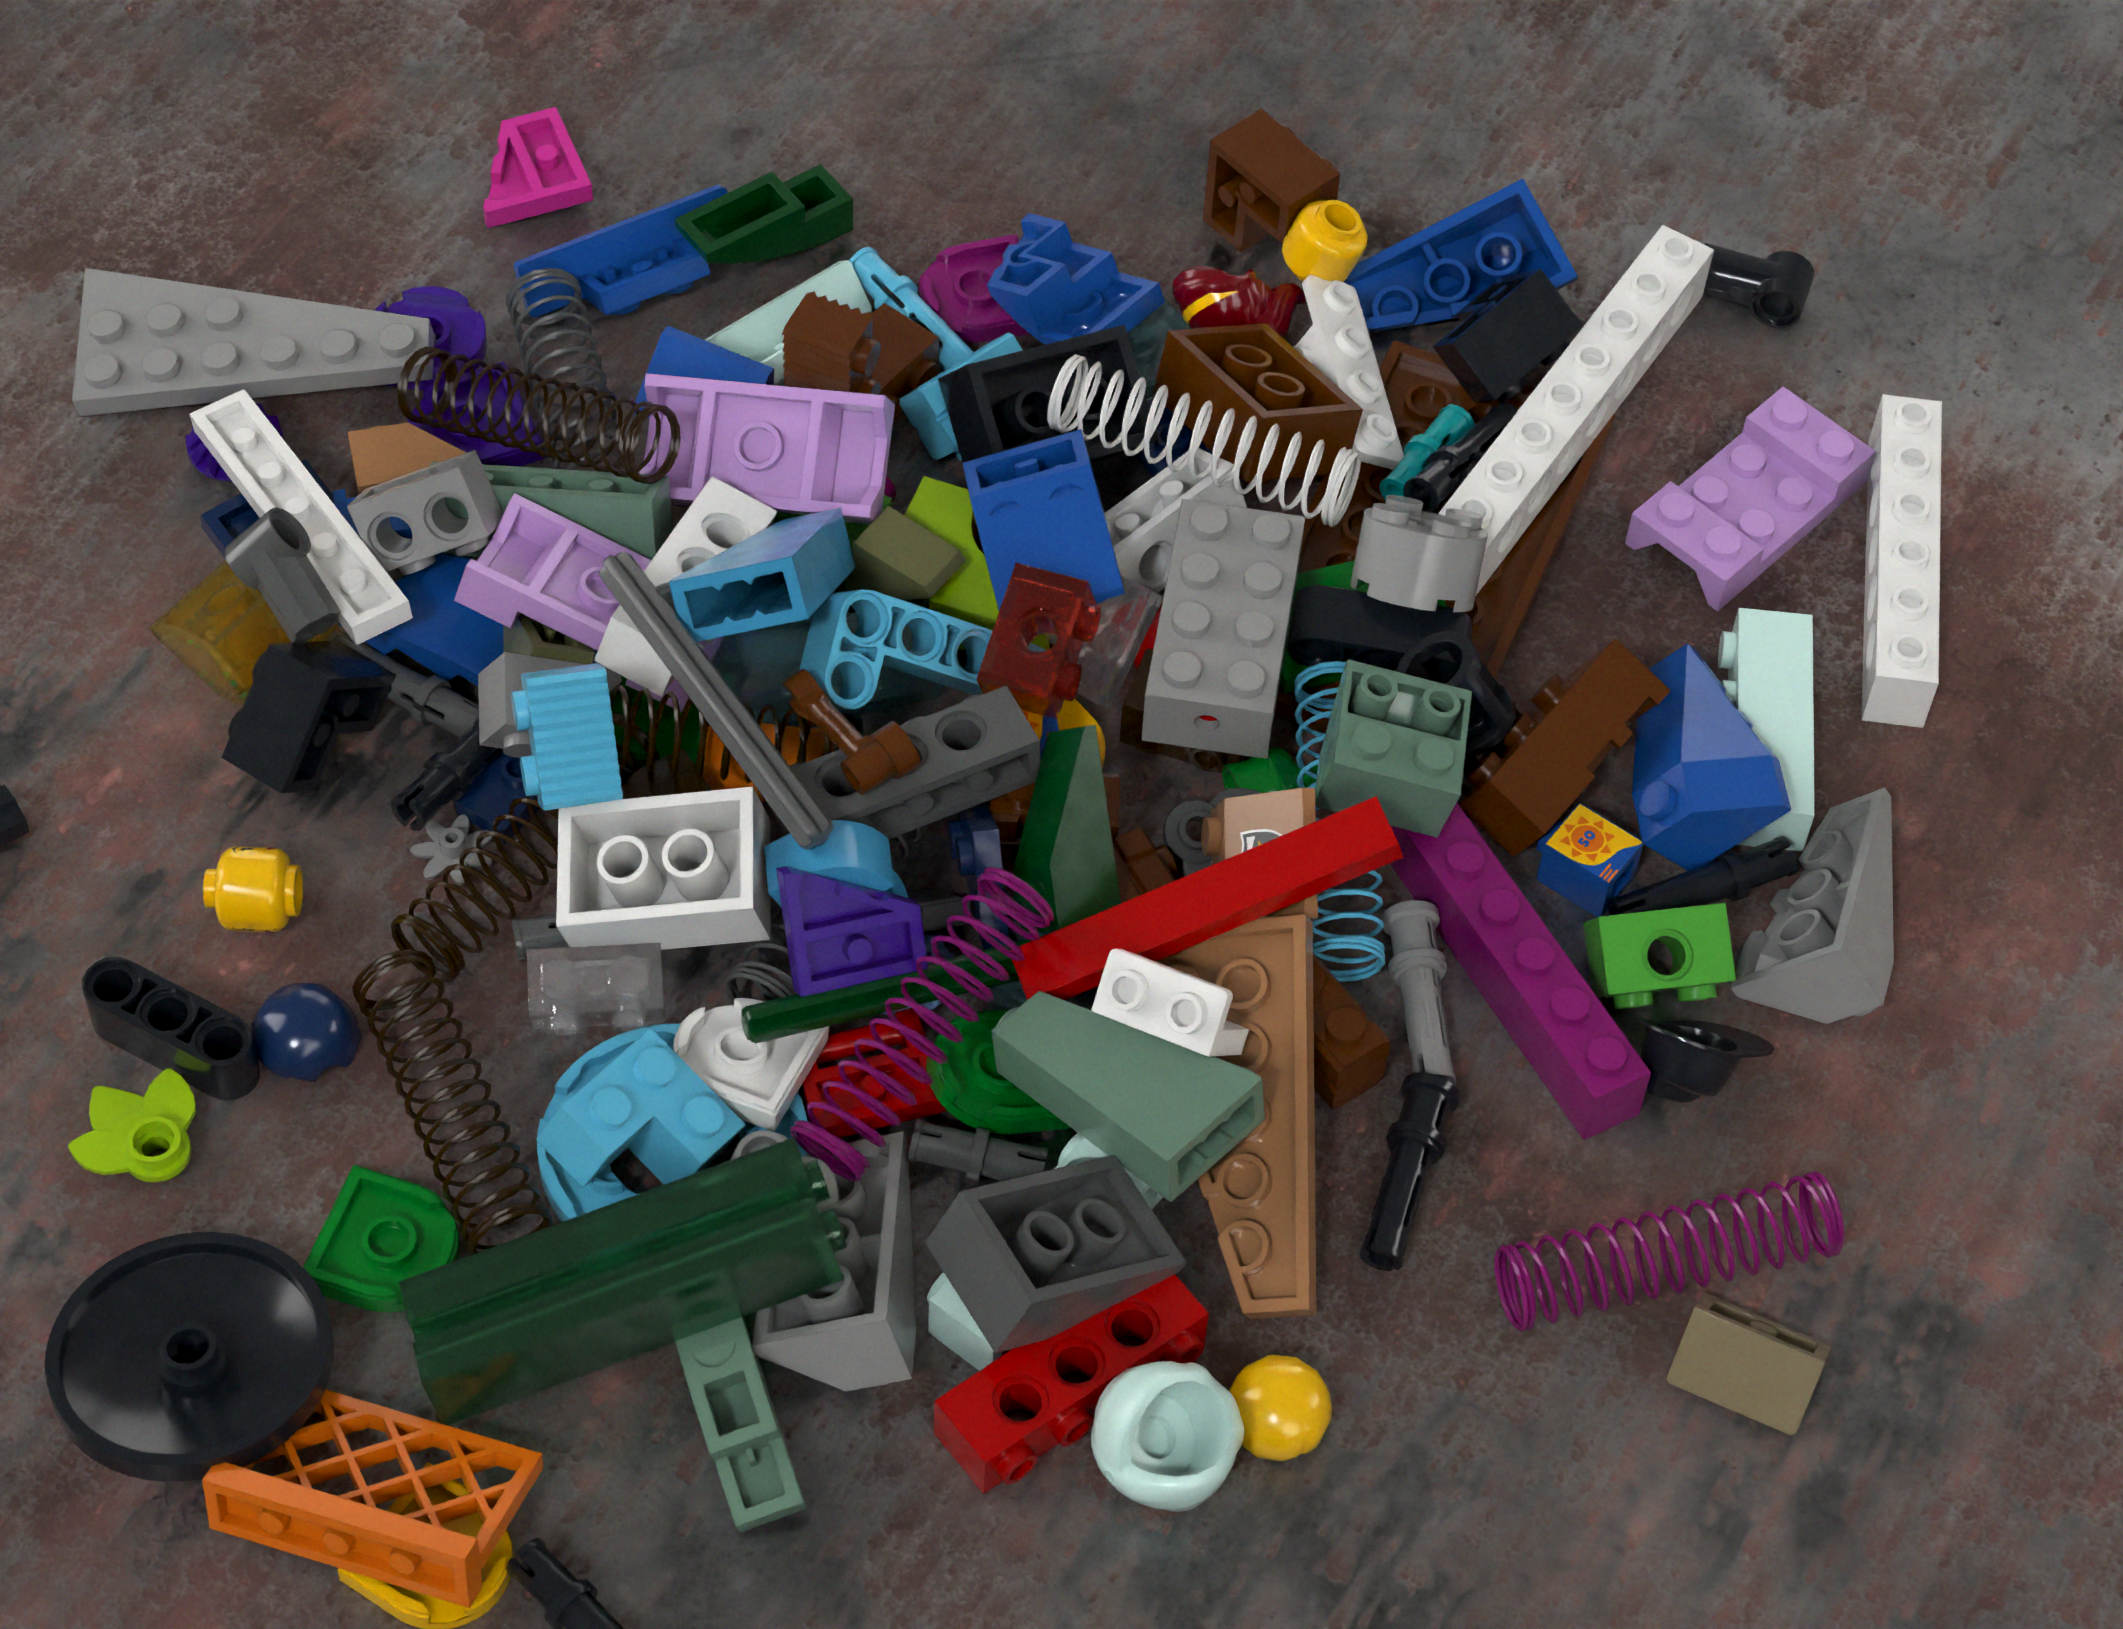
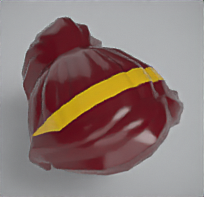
M1193 266L1182 271L1173 280L1172 285L1175 302L1179 305L1183 319L1191 329L1266 323L1284 339L1288 334L1297 304H1304L1306 302L1305 294L1298 285L1294 283L1282 284L1271 290L1268 285L1256 278V274L1252 269H1249L1244 275L1236 276L1218 268Z

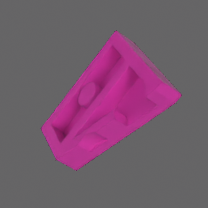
M556 107L501 121L497 140L498 153L493 158L490 172V192L488 199H485L483 204L484 220L487 228L593 201L591 181Z

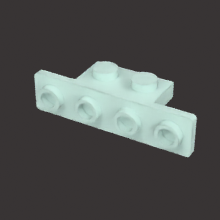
M842 260L711 335L705 341L774 368V385L785 386L783 384L785 376H783L785 370L783 368L785 362L783 356L785 352L782 351L784 343H782L784 335L782 333L784 326L806 293L815 291L817 297L826 295L828 301L837 299L839 305L848 303L850 309L859 308L861 313L871 312L872 307L851 262Z

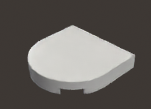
M751 998L734 999V1005L720 1006L705 1011V1007H701L693 1011L679 1026L674 1038L673 1051L741 1120L775 1132L828 1041L829 1026L761 1043H753L747 1040L743 1031L741 1011L745 1006L764 1001Z

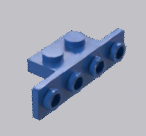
M718 184L518 260L513 266L516 278L518 279L533 270L544 268L562 269L574 275L582 290V299L587 300L605 315L627 314L638 309L641 301L656 295H671L684 292L692 287L693 281L708 276L711 273L708 263L675 227V219L727 194L728 191ZM544 277V278L535 279V280H533V281H531V282H529V283H527V284H524V285L520 288V292H522L524 289H526L527 287L531 286L532 284H534V283H536V282L543 281V280H546V279H562V278H558V277ZM549 283L532 289L522 299L526 309L540 299L554 295L573 297L575 292L569 285ZM553 300L545 302L533 308L528 314L532 317H538L564 307L571 301Z

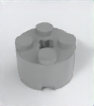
M1387 495L1385 504L1375 503L1373 507L1364 510L1350 582L1352 588L1356 590L1363 584L1369 583L1367 596L1408 608L1436 611L1439 599L1455 600L1453 612H1467L1473 609L1488 533L1481 528L1482 515L1454 508L1447 509L1445 516L1422 511V501L1398 495Z

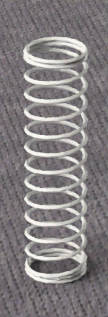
M1075 354L1065 362L1060 370L1048 405L1047 420L1050 429L1067 433L1077 426L1078 430H1082L1085 441H1089L1099 434L1104 448L1108 449L1114 447L1122 440V447L1127 456L1132 457L1144 448V454L1148 463L1155 464L1166 456L1170 471L1177 472L1188 464L1192 478L1196 480L1201 479L1211 470V478L1215 487L1221 488L1233 478V485L1238 495H1245L1256 485V494L1260 503L1269 502L1278 493L1279 503L1283 511L1291 510L1301 500V509L1306 519L1315 517L1322 510V522L1324 525H1329V527L1336 526L1347 510L1360 472L1361 457L1358 451L1347 450L1346 447L1339 450L1329 476L1326 493L1316 509L1308 513V488L1317 472L1325 447L1323 439L1317 441L1314 446L1300 492L1291 504L1285 505V482L1301 446V432L1295 433L1291 439L1283 462L1280 480L1276 487L1267 497H1263L1262 476L1278 440L1280 431L1278 424H1274L1268 432L1255 477L1245 489H1240V466L1249 451L1257 427L1256 416L1250 417L1246 423L1238 445L1234 467L1227 477L1220 482L1217 480V460L1226 445L1235 418L1233 408L1226 411L1221 421L1213 447L1212 459L1200 474H1197L1194 471V455L1204 437L1211 418L1213 404L1210 400L1204 403L1197 417L1191 437L1189 453L1178 466H1174L1172 464V446L1183 427L1190 405L1189 393L1183 394L1178 401L1170 423L1165 448L1156 458H1151L1149 442L1166 405L1168 397L1167 385L1161 386L1157 391L1148 414L1144 439L1132 451L1128 450L1127 432L1132 426L1144 398L1146 389L1145 378L1141 377L1135 383L1126 405L1122 431L1113 442L1109 443L1105 440V425L1113 413L1124 382L1123 370L1116 371L1112 376L1103 400L1099 425L1090 435L1084 434L1082 421L1097 392L1102 374V365L1100 362H1096L1088 373L1086 358ZM1077 367V374L1070 399L1067 403V406L1063 414L1060 415L1062 398L1066 386L1069 382V379L1073 371ZM1094 374H1095V379H1094V382H1093L1091 391H1090L1089 396H1088V398H1087V400H1086V396H1087V392H1088V389H1089L1091 380H1092V378H1093V376H1094ZM1116 382H1117V386H1116V389H1115V392H1114L1112 401H1111V403H1110V405H1109V401H1110V398H1111V395H1112L1114 386H1115V384H1116ZM1138 390H1139L1136 403H1135L1134 408H1133V410H1132V406H1133L1135 397H1136L1137 392H1138ZM1159 401H1160V404H1159V407H1158L1156 416H1155V418H1154V415H1155V412H1156L1158 403H1159ZM1078 410L1077 418L1073 421V423L1070 426H1068ZM1345 475H1346V478H1345V481H1344V484H1343L1341 493H1340L1339 498H1338V500H1337V502H1336V499H1337V496H1338V493H1339V490H1340L1342 481H1343V479H1344V477H1345Z

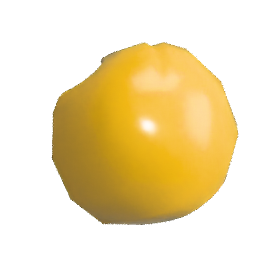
M1268 1355L1250 1363L1236 1376L1229 1389V1392L1236 1400L1244 1424L1245 1432L1242 1446L1257 1458L1285 1461L1296 1458L1300 1454H1307L1313 1451L1320 1444L1332 1419V1404L1328 1387L1317 1370L1297 1357Z

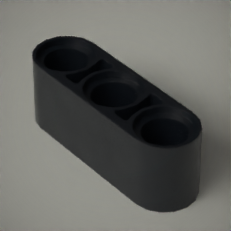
M1323 585L1307 586L1299 590L1294 597L1288 655L1293 661L1306 667L1323 662H1347L1349 659L1396 671L1399 661L1413 645L1424 637L1437 632L1456 631L1466 635L1472 642L1473 621L1464 612H1453L1454 608L1437 605L1436 611L1420 610L1380 601L1367 596L1365 592ZM1448 651L1436 654L1423 663V666L1435 682L1442 684L1450 681L1459 670L1458 664Z
M107 957L95 962L87 969L82 978V991L93 1028L101 1038L162 1071L167 1068L173 1069L189 1085L220 1100L239 1099L248 1095L256 1087L260 1079V1065L249 1025L240 1017L125 958ZM117 998H124L117 1002H110ZM172 1026H180L179 1028H176L171 1031H163L164 1029ZM225 1055H235L227 1060H217Z

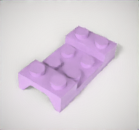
M646 373L644 387L647 402L669 407L675 413L680 425L681 441L678 456L673 467L666 474L669 475L672 506L690 507L711 476L779 513L807 515L841 507L844 522L870 525L882 513L895 404L885 395ZM658 412L661 430L657 449L651 460L639 472L640 474L656 473L663 465L668 454L671 430L668 418L662 412ZM654 413L650 415L644 460L652 448L656 434Z
M1783 386L1746 417L1743 431L1738 437L1679 486L1671 481L1668 482L1637 508L1631 515L1625 544L1633 550H1637L1658 543L1695 570L1708 605L1718 612L1867 483L1876 451Z
M515 493L510 499L491 541L477 561L470 559L467 563L454 601L509 628H512L522 613L598 651L609 621L620 605L599 576V571L604 566L603 561L610 555L616 556L624 551L631 554L644 571L651 560ZM726 636L715 638L712 643L705 640L699 642V644L704 646L703 651L711 662ZM627 679L625 684L639 692L644 688ZM674 679L664 695L668 691H673L678 699L680 712H682L689 697L676 679ZM651 692L653 699L661 701L663 696L661 697ZM669 698L666 705L673 708L672 699Z

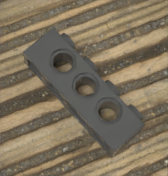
M1006 685L985 694L970 696L962 703L928 716L915 717L900 726L914 744L919 754L921 765L898 780L892 776L864 795L858 794L846 779L840 762L848 757L840 749L811 761L799 762L790 766L830 820L862 823L878 830L888 839H891L1035 783L1041 763L1040 740ZM773 811V816L776 822L778 823L783 835L786 836L790 834L781 822V820Z

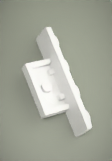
M1310 274L1303 281L1302 287L1313 325L1293 348L1363 408L1352 447L1354 452H1359L1361 462L1394 469L1402 460L1404 454L1356 289L1342 281L1323 280Z

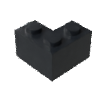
M1541 269L1500 277L1456 314L1461 323L1435 344L1433 349L1474 403L1496 399L1499 403H1504L1525 388L1528 380L1524 375L1538 363L1547 366L1556 361L1569 346L1570 341L1568 338L1583 325Z
M338 640L269 644L267 650L255 663L252 672L253 684L244 705L230 722L228 729L230 738L221 758L281 794L315 790L338 735L341 733L373 730L396 674Z

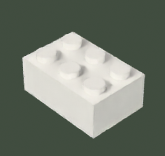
M753 787L621 799L559 808L556 927L575 956L579 958L771 940L770 895L768 894L764 846L770 844V819Z

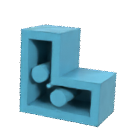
M650 1028L560 1106L536 1140L583 1188L628 1148L676 1196L719 1157L746 1124Z

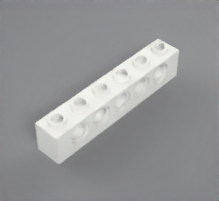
M1882 394L1868 441V446L1874 449L1876 454L1867 481L1861 717L1863 721L1923 728L1939 684L1942 401Z

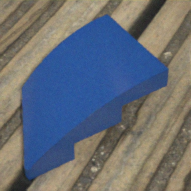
M1028 213L1022 219L1023 235L1018 244L1008 245L1002 256L1003 263L994 270L987 283L990 295L1005 312L1044 345L1125 325L1128 333L1165 303L1158 282L1118 272L1112 252L1072 242L1066 222Z
M440 553L435 556L436 561L432 565L415 573L405 575L395 581V584L409 600L413 618L364 642L385 655L397 648L447 681L459 674L478 686V674L503 653V624L454 601L465 567L470 559Z

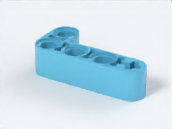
M864 589L833 593L813 613L799 671L805 669L811 674L819 687L827 695L830 703L837 710L856 709L868 703L877 688L882 665L972 695L985 694L1007 685L1016 702L1043 698L1052 689L1056 673L1052 657L1045 649L1038 645L873 590ZM849 606H852L858 617V627L854 634L850 631L846 622V613ZM906 624L913 635V645L909 652L904 647L902 641V631ZM960 643L965 647L967 653V663L964 669L959 665L957 659V650ZM1010 664V670L1014 673L997 671L1000 665ZM835 667L840 671L843 678V688L838 696L831 685V675Z

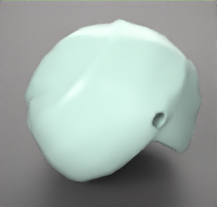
M1173 1361L1151 1362L1126 1369L1106 1386L1099 1397L1095 1409L1091 1432V1448L1102 1474L1120 1493L1142 1505L1155 1509L1181 1512L1199 1506L1210 1498L1223 1484L1243 1443L1245 1430L1235 1398L1204 1366L1197 1363L1181 1364Z

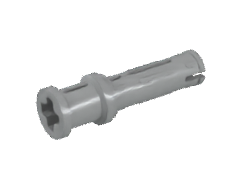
M1420 900L1400 902L1386 909L1381 919L1384 924L1383 931L1391 936L1393 957L1388 963L1389 974L1394 983L1401 988L1408 1043L1413 1064L1412 1070L1413 1073H1429L1440 1076L1456 1086V1077L1449 1048L1450 1042L1441 995L1440 981L1445 976L1447 964L1445 955L1437 948L1435 929L1440 923L1438 908L1433 903Z

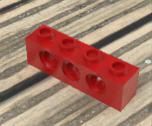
M1174 1274L1047 1340L1010 1350L934 1400L933 1433L983 1495L1002 1482L1006 1485L1014 1484L1024 1478L1035 1467L1040 1456L1058 1444L1062 1447H1068L1088 1433L1093 1426L1099 1397L1106 1386L1117 1375L1126 1369L1151 1362L1173 1361L1181 1364L1195 1362L1204 1350L1209 1313ZM1124 1336H1133L1145 1343L1140 1346L1129 1347L1119 1343L1117 1339ZM1076 1372L1086 1375L1090 1380L1081 1384H1073L1065 1381L1061 1376ZM1022 1409L1029 1411L1035 1417L1027 1421H1015L1004 1414L1011 1410Z

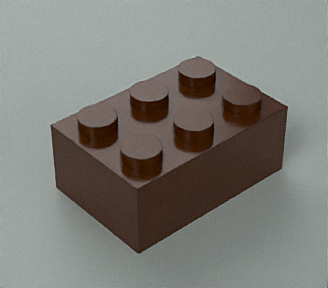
M1266 323L1168 330L1152 393L1155 396L1161 386L1167 385L1168 397L1165 406L1172 414H1174L1181 396L1189 393L1190 405L1184 424L1192 431L1202 406L1206 401L1210 400L1213 404L1212 414L1202 441L1211 451H1213L1216 435L1226 411L1233 408L1235 411L1233 426L1220 455V458L1232 464L1235 463L1238 445L1246 423L1250 417L1256 416L1257 427L1255 435L1239 471V478L1249 483L1257 473L1264 442L1274 424L1279 425L1280 431L1272 457L1263 473L1262 484H1266L1270 480L1280 479L1287 449L1292 437L1297 432H1301L1302 442L1288 478L1298 477L1304 479L1314 446L1321 439L1324 440L1325 447L1313 479L1319 477V475L1330 474L1339 450L1343 447H1346L1347 450L1352 449L1363 408Z

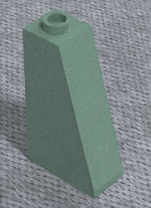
M1041 991L1034 994L1020 1007L1007 1011L1001 1017L996 1027L991 1030L996 1069L1000 1075L1108 1156L1116 1155L1124 1168L1170 1202L1176 1199L1265 1120L1263 1080L1253 1071L1216 1057L1205 1056Z

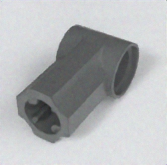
M275 507L266 512L228 544L225 549V556L234 574L245 585L261 592L292 643H302L325 633L339 621L338 616L341 610L307 557L311 550V542L306 530L289 512Z

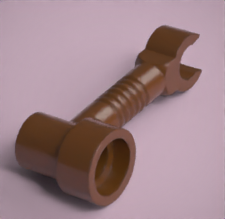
M801 669L781 682L794 697L788 702L793 710L808 722H813L848 757L840 762V766L846 779L858 794L864 795L891 776L898 780L921 765V760L914 744L904 730L894 721L889 722L869 736H863L830 703L825 692L805 669Z

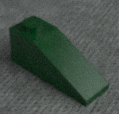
M1096 725L1048 732L1013 868L1014 875L1035 889L1053 910L1054 920L1050 922V926L1046 928L1035 927L1038 932L1057 931L1121 904ZM1014 892V901L1029 911L1042 916L1028 900L1018 892ZM1021 924L1022 929H1024V930H1026L1027 932L1031 933L1026 927H1024V926Z

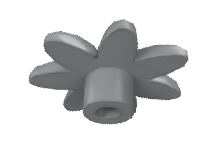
M464 814L458 816L450 828H444L435 821H428L425 828L433 842L413 845L410 848V853L416 858L430 860L423 871L425 880H433L439 877L447 866L459 864V855L467 848H476V838L481 832L488 830L468 834L469 818ZM493 836L485 837L481 842V848L488 845L492 841ZM470 853L464 859L465 866L483 869L477 853ZM483 854L486 863L491 867V858ZM459 869L450 872V876L456 885L462 886L465 883Z

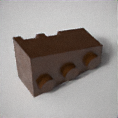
M1615 638L1564 680L1555 673L1535 692L1530 701L1537 708L1531 716L1523 712L1514 720L1511 730L1501 741L1506 747L1499 755L1494 751L1490 752L1471 771L1467 779L1474 786L1460 802L1459 806L1512 857H1515L1542 837L1595 778L1593 771L1613 746L1617 749L1621 748L1631 737L1633 732L1628 728L1630 724L1653 706L1659 705L1671 690Z

